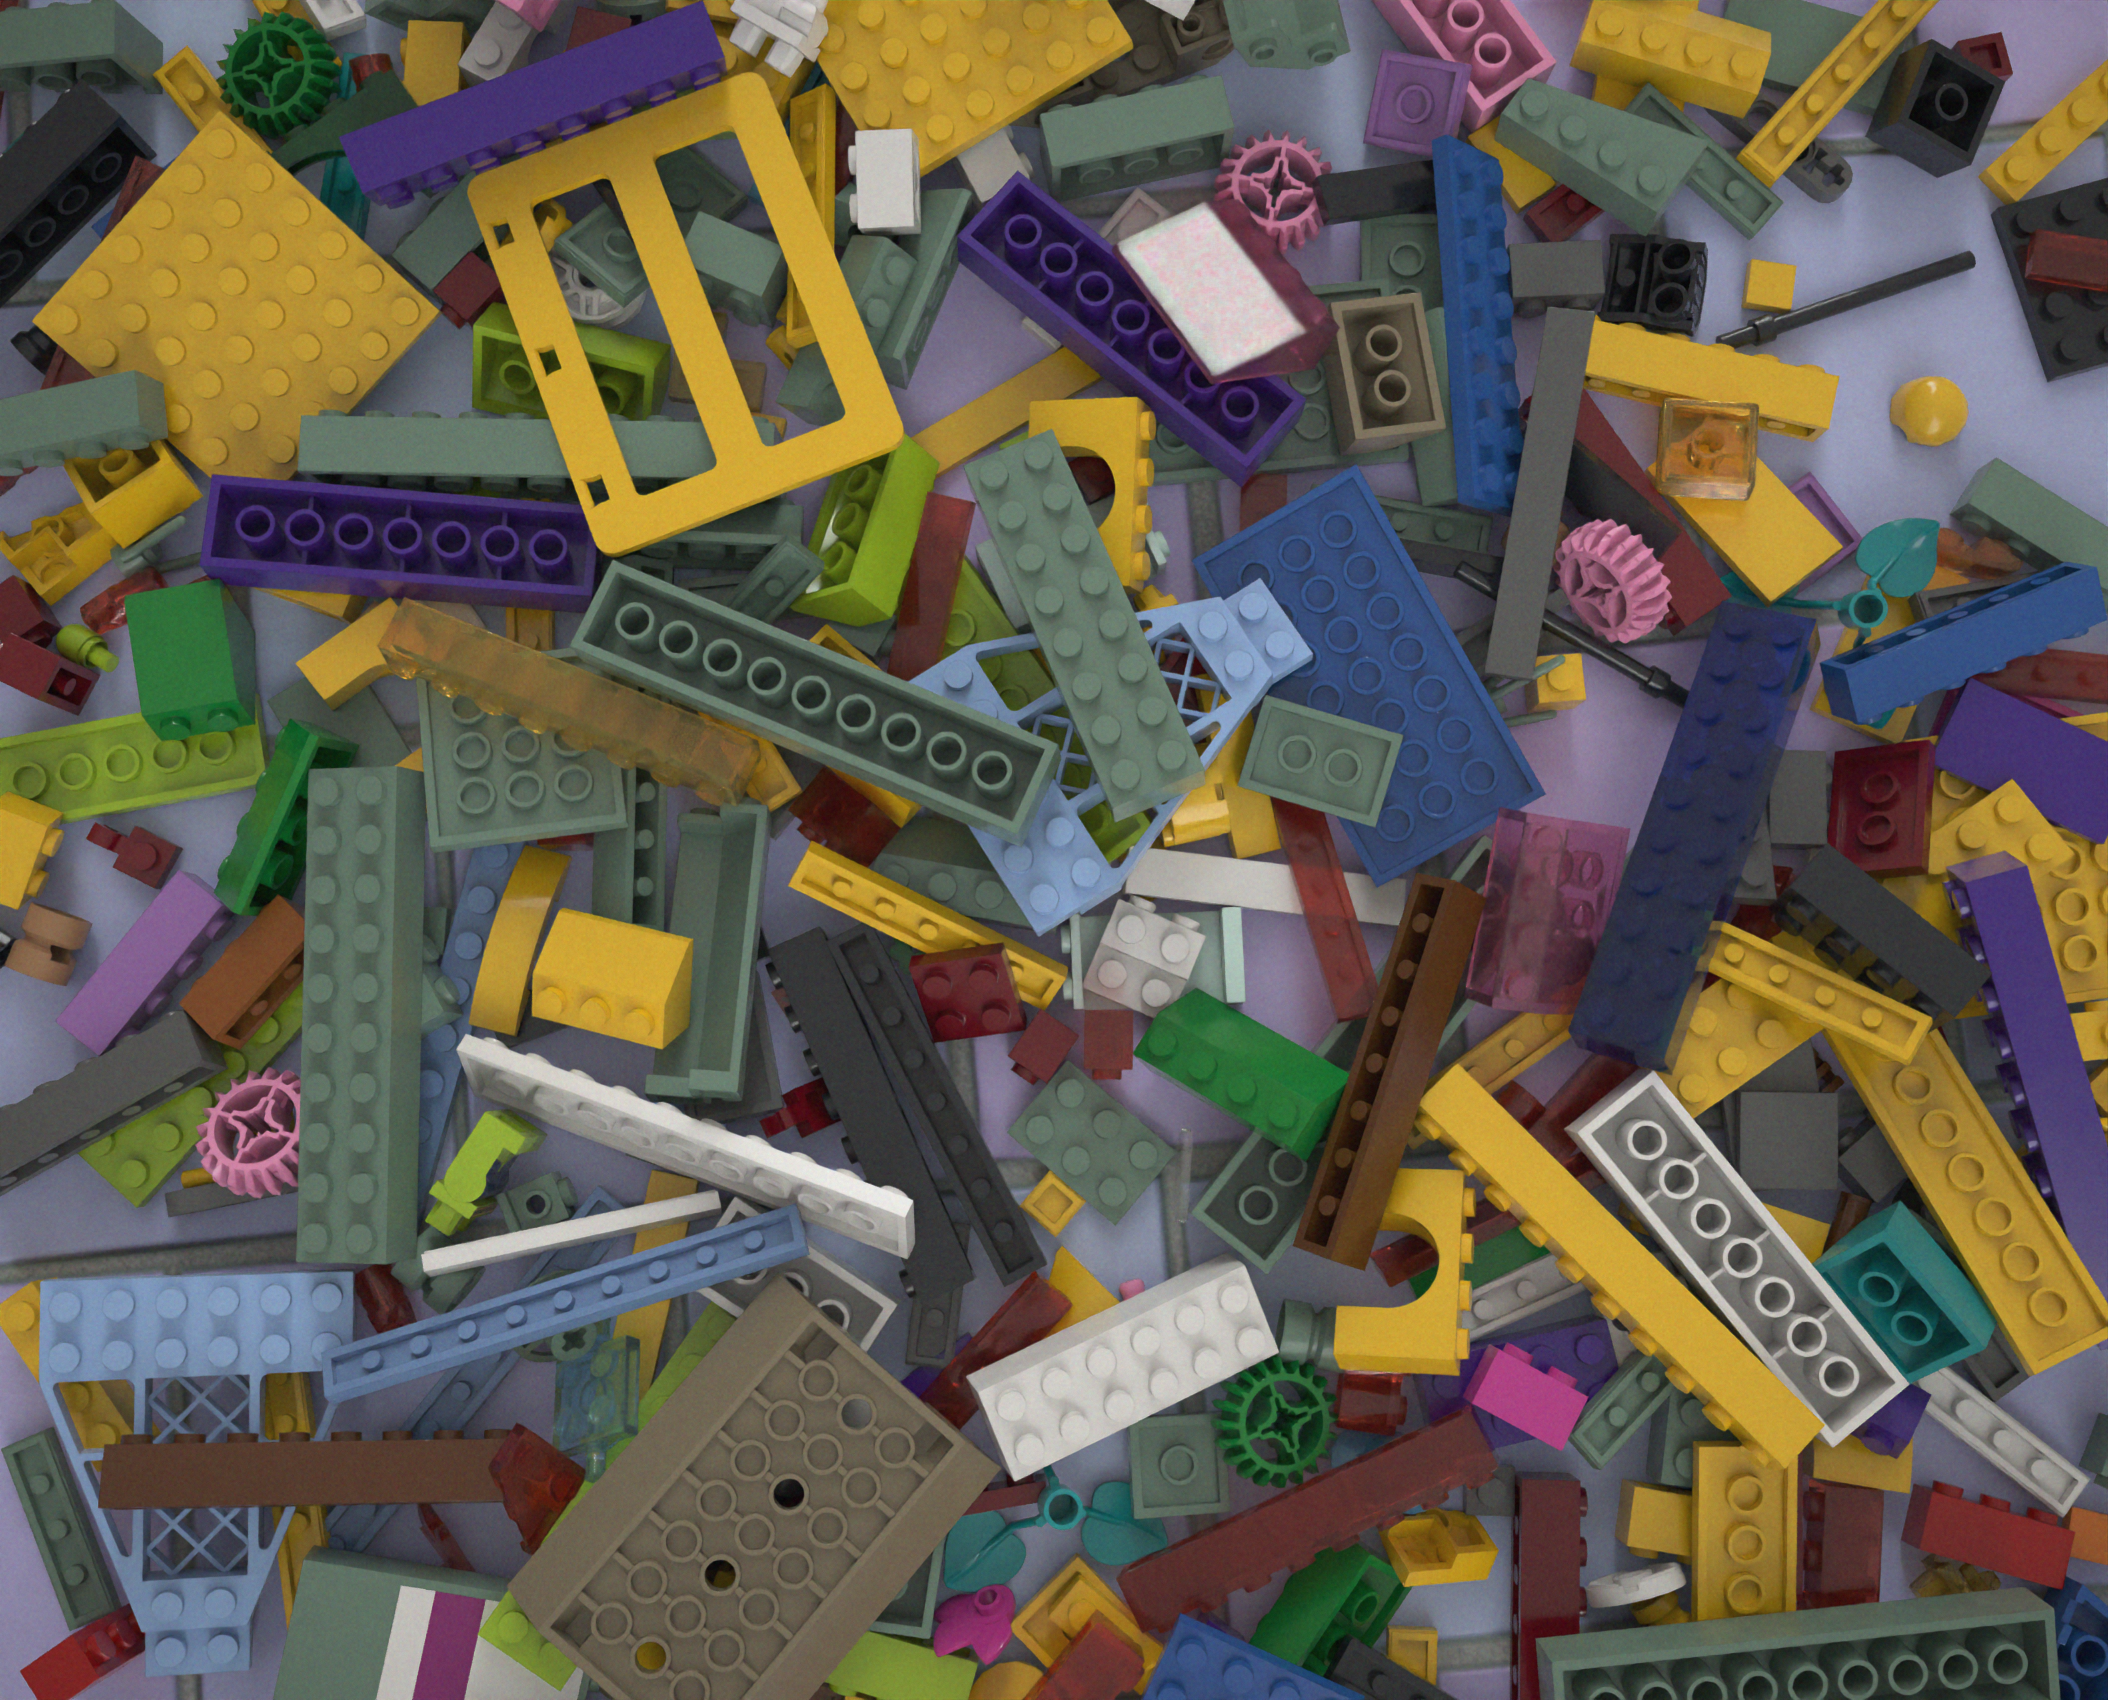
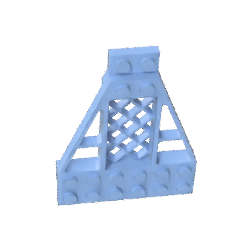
M1261 578L1224 601L1219 596L1135 613L1141 628L1152 626L1151 629L1144 632V635L1151 650H1155L1154 657L1158 666L1162 649L1189 654L1184 675L1161 671L1165 682L1182 685L1177 708L1182 719L1195 721L1186 727L1193 744L1220 728L1218 734L1200 757L1205 771L1250 710L1260 702L1271 685L1311 661L1313 653ZM1033 633L967 645L908 682L1020 729L1026 730L1034 725L1032 734L1037 736L1040 735L1042 723L1067 728L1063 750L1060 751L1061 761L1056 779H1052L1022 847L967 825L1039 937L1077 912L1082 915L1120 891L1122 884L1191 791L1168 800L1166 804H1158L1152 807L1157 814L1156 818L1118 868H1112L1078 817L1105 800L1093 771L1089 787L1086 790L1062 785L1067 762L1090 766L1085 755L1070 753L1075 732L1071 720L1050 715L1064 706L1057 688L1052 689L1022 709L1011 711L1007 708L979 665V661L984 658L1039 648ZM1181 634L1186 643L1171 639ZM1195 656L1212 681L1190 677ZM1188 687L1215 692L1210 713L1183 709ZM1222 694V696L1227 702L1218 707L1220 696ZM1064 795L1073 796L1074 798L1068 801Z
M355 1269L45 1279L40 1282L39 1385L141 1632H146L145 1677L250 1670L253 1655V1613L297 1507L285 1508L272 1542L266 1548H264V1507L248 1508V1531L233 1518L242 1508H233L229 1513L223 1508H207L220 1522L203 1539L182 1521L192 1509H183L177 1516L170 1509H153L168 1525L152 1541L151 1510H133L132 1554L128 1555L110 1510L98 1508L100 1485L90 1461L103 1460L104 1448L84 1449L60 1391L59 1382L131 1381L134 1385V1434L152 1435V1408L170 1423L153 1441V1444H159L174 1428L180 1434H196L182 1420L200 1402L222 1421L206 1437V1443H209L225 1426L234 1433H258V1442H279V1440H270L265 1437L266 1374L322 1371L321 1352L357 1341ZM250 1374V1383L241 1375ZM197 1376H219L205 1391L190 1378ZM226 1376L248 1395L230 1414L208 1395ZM153 1378H167L153 1392ZM175 1378L197 1398L179 1416L157 1398ZM329 1402L315 1438H310V1441L325 1440L340 1403L332 1405ZM248 1403L249 1432L234 1419ZM224 1526L228 1527L246 1544L228 1563L207 1544ZM173 1528L194 1547L177 1566L155 1547ZM198 1552L215 1566L212 1568L182 1569ZM248 1552V1565L234 1566ZM150 1558L163 1570L150 1571Z

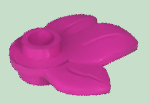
M992 1584L981 1588L975 1594H959L940 1604L934 1611L933 1619L940 1623L934 1633L933 1640L936 1656L941 1657L972 1644L977 1656L984 1664L989 1665L1008 1645L1013 1635L1010 1624L1015 1616L1016 1600L1012 1591L1004 1585Z

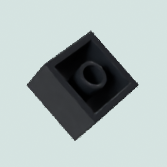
M1930 39L1899 54L1865 137L1936 178L1950 174L1972 164L2005 81L1934 39Z

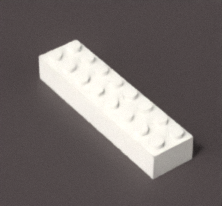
M1636 1070L1564 1129L1721 1323L1825 1424L1815 1438L1833 1448L1910 1385L1654 1070Z

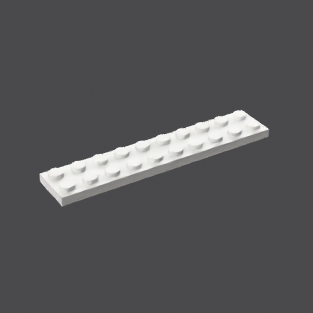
M465 1034L456 1049L472 1092L476 1097L775 1210L796 1203L801 1212L802 1220L902 1258L908 1259L915 1245L913 1200L909 1199L904 1192L891 1186L879 1188L868 1184L849 1170L837 1169L834 1171L817 1165L811 1157L803 1153H785L772 1148L767 1141L754 1135L742 1137L727 1131L723 1125L712 1119L704 1118L699 1121L683 1115L678 1108L669 1103L658 1102L656 1105L640 1099L633 1091L626 1087L614 1086L611 1088L595 1082L591 1076L580 1070L572 1069L568 1072L554 1067L549 1061L537 1054L528 1053L525 1056L511 1051L506 1045L494 1038L485 1037L482 1040Z

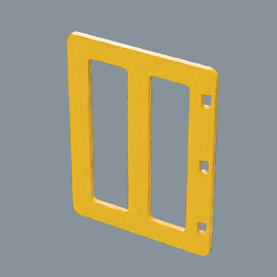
M753 72L742 73L481 173L470 181L467 189L468 198L594 542L603 554L609 557L626 555L889 453L902 444L905 436L902 421L766 81L759 74ZM725 131L734 132L739 140L845 409V415L841 420L774 446H766L762 443L656 168V160L660 156ZM600 179H608L612 183L717 459L716 466L712 470L648 495H639L636 491L533 214L536 204ZM508 223L514 242L500 248L493 227ZM555 349L562 369L554 371L547 376L539 353H546ZM603 479L610 500L595 506L587 483Z

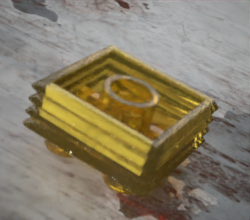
M1665 398L1659 413L1655 475V488L1658 493L1666 496L1749 500L1756 480L1758 404ZM1700 445H1709V452L1713 454L1703 453L1699 449Z

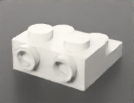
M1130 895L1128 902L1118 899L1082 985L1083 989L1154 1019L1160 1011L1180 998L1206 936L1197 932L1200 927L1198 922L1174 913L1170 921L1154 914L1157 905L1135 895Z

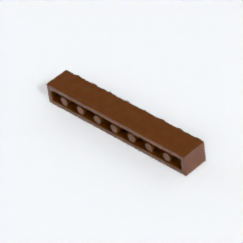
M1416 873L1293 1243V1246L1362 1271L1366 1269L1487 900L1486 897L1456 880Z
M510 1429L484 1430V1439H464L463 1430H437L433 1432V1440H413V1431H383L382 1440L362 1441V1432L355 1431L331 1432L330 1441H310L311 1433L283 1432L279 1433V1442H258V1433H228L226 1443H206V1434H174V1443L153 1444L154 1435L127 1434L121 1435L120 1444H104L98 1508L105 1510L522 1502L525 1441L523 1438H514V1430Z

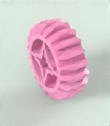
M1268 129L1264 133L1261 143L1251 134L1246 139V148L1236 144L1231 150L1230 156L1232 159L1224 158L1220 165L1222 174L1215 178L1214 188L1219 192L1214 196L1215 207L1222 208L1218 217L1220 224L1232 223L1228 232L1230 238L1237 237L1243 233L1245 235L1243 241L1245 249L1251 247L1254 241L1261 243L1260 252L1262 255L1268 252L1270 245H1276L1278 253L1282 256L1287 251L1288 242L1299 251L1304 247L1305 237L1314 241L1319 236V227H1326L1323 225L1311 183L1319 175L1330 174L1332 166L1330 162H1318L1322 154L1320 147L1309 152L1305 150L1307 145L1305 136L1299 139L1297 144L1289 142L1290 133L1288 130L1283 132L1281 140H1274L1273 134ZM1273 165V167L1265 173L1252 172L1251 176H1246L1248 173L1259 167ZM1288 169L1298 174L1304 182L1294 179ZM1275 179H1279L1277 190L1281 193L1277 197L1275 207H1271L1273 196L1269 193L1274 187ZM1242 198L1246 199V204L1256 206L1260 210L1262 218L1248 209ZM1299 209L1305 210L1295 218L1277 221L1278 217L1286 212L1297 213Z
M1599 519L1592 523L1588 522L1581 528L1578 527L1568 534L1567 538L1561 542L1562 546L1555 552L1557 562L1553 569L1559 576L1554 582L1563 589L1570 601L1571 613H1576L1581 618L1583 627L1591 626L1597 637L1605 635L1611 643L1620 640L1626 644L1654 630L1656 624L1661 622L1663 616L1669 612L1667 603L1672 599V596L1666 587L1671 581L1662 575L1661 572L1665 564L1656 561L1652 554L1654 548L1648 549L1642 543L1641 534L1631 535L1627 524L1618 527L1612 519L1605 522Z
M270 1067L267 1068L262 1077L257 1072L249 1070L247 1080L243 1084L239 1080L230 1078L232 1090L226 1095L222 1092H215L218 1104L215 1108H203L204 1116L209 1119V1122L196 1126L198 1134L203 1138L195 1144L198 1153L204 1157L200 1161L203 1168L212 1174L213 1180L221 1187H228L236 1195L243 1196L247 1192L252 1197L261 1199L266 1189L272 1195L280 1196L283 1183L285 1182L292 1187H298L301 1078L294 1072L285 1070L280 1074L276 1069ZM295 1106L296 1125L294 1132L291 1133L289 1126L293 1118L290 1116V1113ZM238 1132L240 1134V1138L236 1148L239 1150V1152L237 1153L236 1157H234L233 1144L236 1133Z

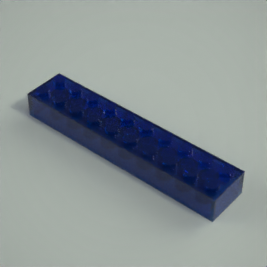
M1722 601L1568 1029L1578 1048L1672 1075L1702 990L1711 958H1713L1720 938L1723 923L1729 912L1821 646L1817 619Z

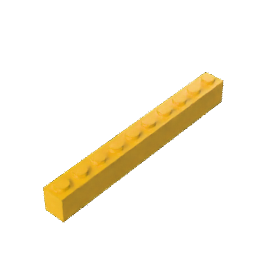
M1458 1063L1421 1098L1414 1120L1416 1128L1429 1140L1435 1141L1438 1139L1451 1152L1448 1158L1458 1170H1464L1466 1176L1473 1174L1486 1187L1483 1192L1487 1199L1503 1212L1508 1209L1522 1223L1519 1229L1523 1235L1537 1247L1541 1248L1544 1245L1558 1259L1555 1265L1559 1271L1575 1284L1580 1281L1594 1295L1591 1301L1595 1307L1611 1320L1617 1318L1630 1331L1628 1338L1632 1344L1646 1356L1651 1357L1654 1355L1667 1368L1665 1375L1675 1387L1686 1394L1691 1391L1705 1405L1702 1408V1412L1706 1418L1722 1431L1729 1429L1742 1442L1739 1448L1749 1461L1761 1469L1765 1467L1769 1470L1786 1469L1825 1424Z

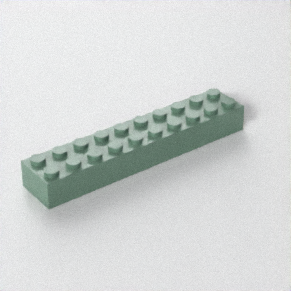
M330 409L320 410L318 416L301 415L297 471L312 483L453 494V491L465 492L472 490L473 476L481 477L480 486L483 489L500 492L499 498H514L518 500L521 498H534L536 501H541V499L579 501L550 419H535L534 416L526 413L506 414V419L488 418V416L477 412H462L459 414V418H441V415L429 411L413 412L412 417H395L390 412L380 410L367 411L365 416H348L345 412ZM608 414L637 492L650 494L710 471L716 466L717 459L700 416L695 417L693 422L675 421L674 418L665 415H650L646 421H628V418L625 416ZM752 416L764 445L774 446L784 442L775 423H769L768 419ZM603 479L587 483L594 502L610 500ZM787 492L757 504H767V501L771 499H786Z
M612 560L570 644V647L585 664L1022 847L1061 761L1059 745L1057 743Z
M399 766L309 769L296 1262L389 1264L416 1259L426 819L424 772Z
M1486 835L1481 836L1470 845L1446 876V879L1456 880L1486 897L1487 900L1436 1055L1561 894ZM1391 948L1310 1051L1349 1074ZM1336 1113L1306 1162L1249 1130L1187 1211L1261 1271L1268 1274L1296 1237Z
M2026 1587L1535 1638L1540 1700H2061L2054 1608Z

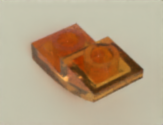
M1940 528L1936 565L1951 572L1971 578L1990 580L2007 577L2020 570L2024 564V561L2013 555V550L2002 541L1989 539L1984 536L1967 546L1964 544V539L1955 531L1948 528Z

